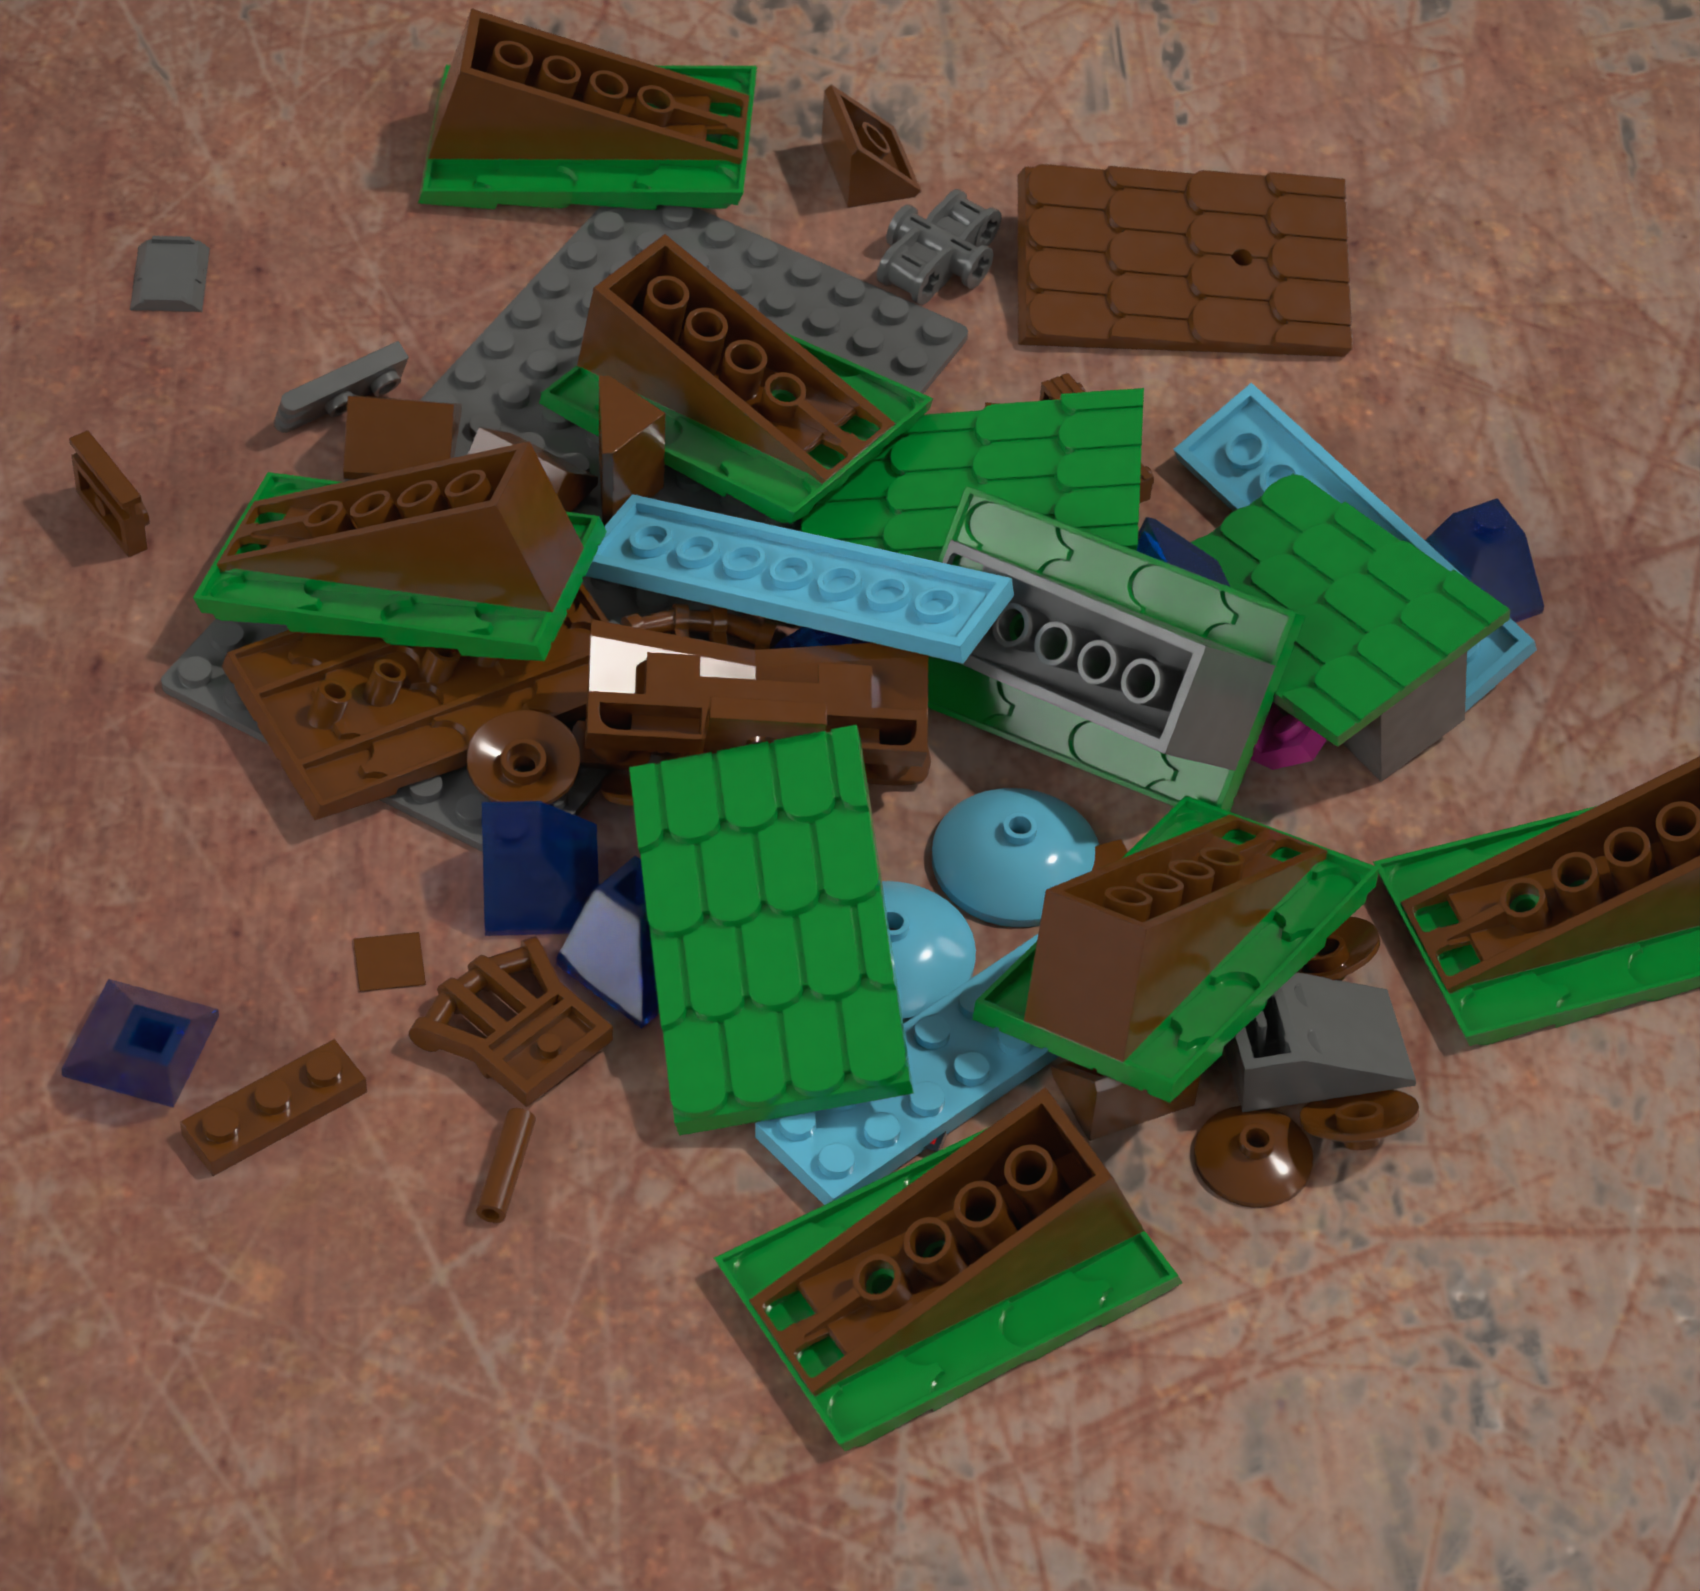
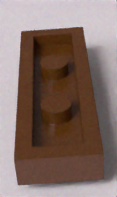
M333 1039L180 1121L181 1134L210 1174L215 1176L367 1093L366 1078L337 1041Z

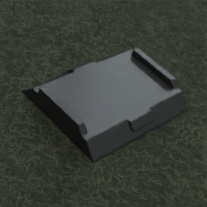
M152 236V239H147L139 245L130 310L202 312L210 248L200 241L185 236Z

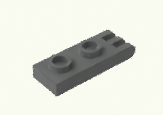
M396 341L284 393L274 419L275 428L282 433H287L326 414H329L332 418L340 416L347 412L348 396H367L373 393L375 397H379L389 393L400 384L401 376L409 359L408 355L399 341Z

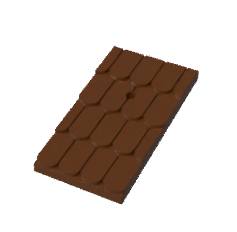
M1039 164L1036 167L1025 166L1017 175L1018 345L1345 357L1353 349L1351 292L1349 286V247L1347 244V202H1345L1346 179L1269 172L1264 176L1209 170L1185 173L1108 166L1106 169Z
M582 583L570 609L567 610V615L554 642L551 643V648L545 661L461 656L458 649L391 645L380 637L290 632L287 630L227 652L222 668L230 682L234 683L236 692L253 720L257 721L259 730L276 758L281 761L282 768L301 799H304V804L315 821L395 795L398 788L465 767L467 765L468 747L474 734L483 724L500 714L515 710H533L551 715L563 724L585 718L589 678L591 619L604 622L609 621Z

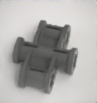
M960 189L951 191L930 212L927 219L919 216L918 210L910 204L904 205L896 212L887 229L886 242L891 247L880 261L877 270V280L885 286L894 284L912 295V300L920 305L929 302L950 280L953 274L961 278L964 286L970 289L977 287L984 280L993 261V250L988 246L999 230L1002 220L1001 212L994 207L985 209L968 200L967 194Z

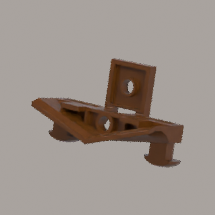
M591 619L586 721L578 720L572 729L580 749V765L605 770H629V767L647 764L654 751L672 754L677 752L681 754L712 752L714 754L719 750L766 741L772 743L777 739L819 731L830 732L831 729L857 724L861 738L867 783L905 786L920 784L928 777L931 765L928 748V655L876 643L752 650Z

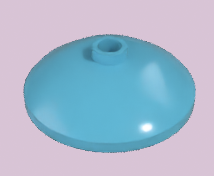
M993 789L964 799L943 817L933 839L932 867L936 880L943 892L954 904L968 914L983 921L1006 927L1040 926L1046 889L1092 871L1095 861V846L1099 845V842L1085 818L1062 800L1030 789Z
M882 881L889 928L897 929L889 931L904 1024L972 978L976 960L975 941L963 915L940 895L910 883Z

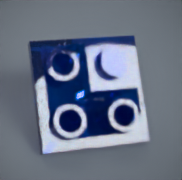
M635 855L595 889L558 953L556 965L642 1029L659 1014L650 925L647 919L641 859Z
M108 979L61 1069L62 1077L174 1108L219 1018V1009Z

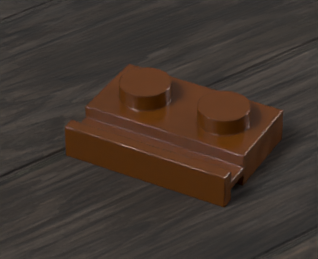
M89 430L70 437V445L77 452L72 454L71 457L78 495L128 558L147 550L145 526L150 524V519L139 492Z

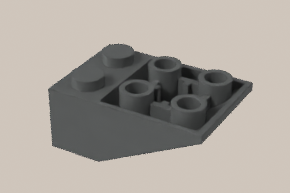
M1297 972L1267 999L1264 1010L1224 1046L1242 1112L1416 1086L1415 1075L1388 990L1341 980H1331L1325 977Z

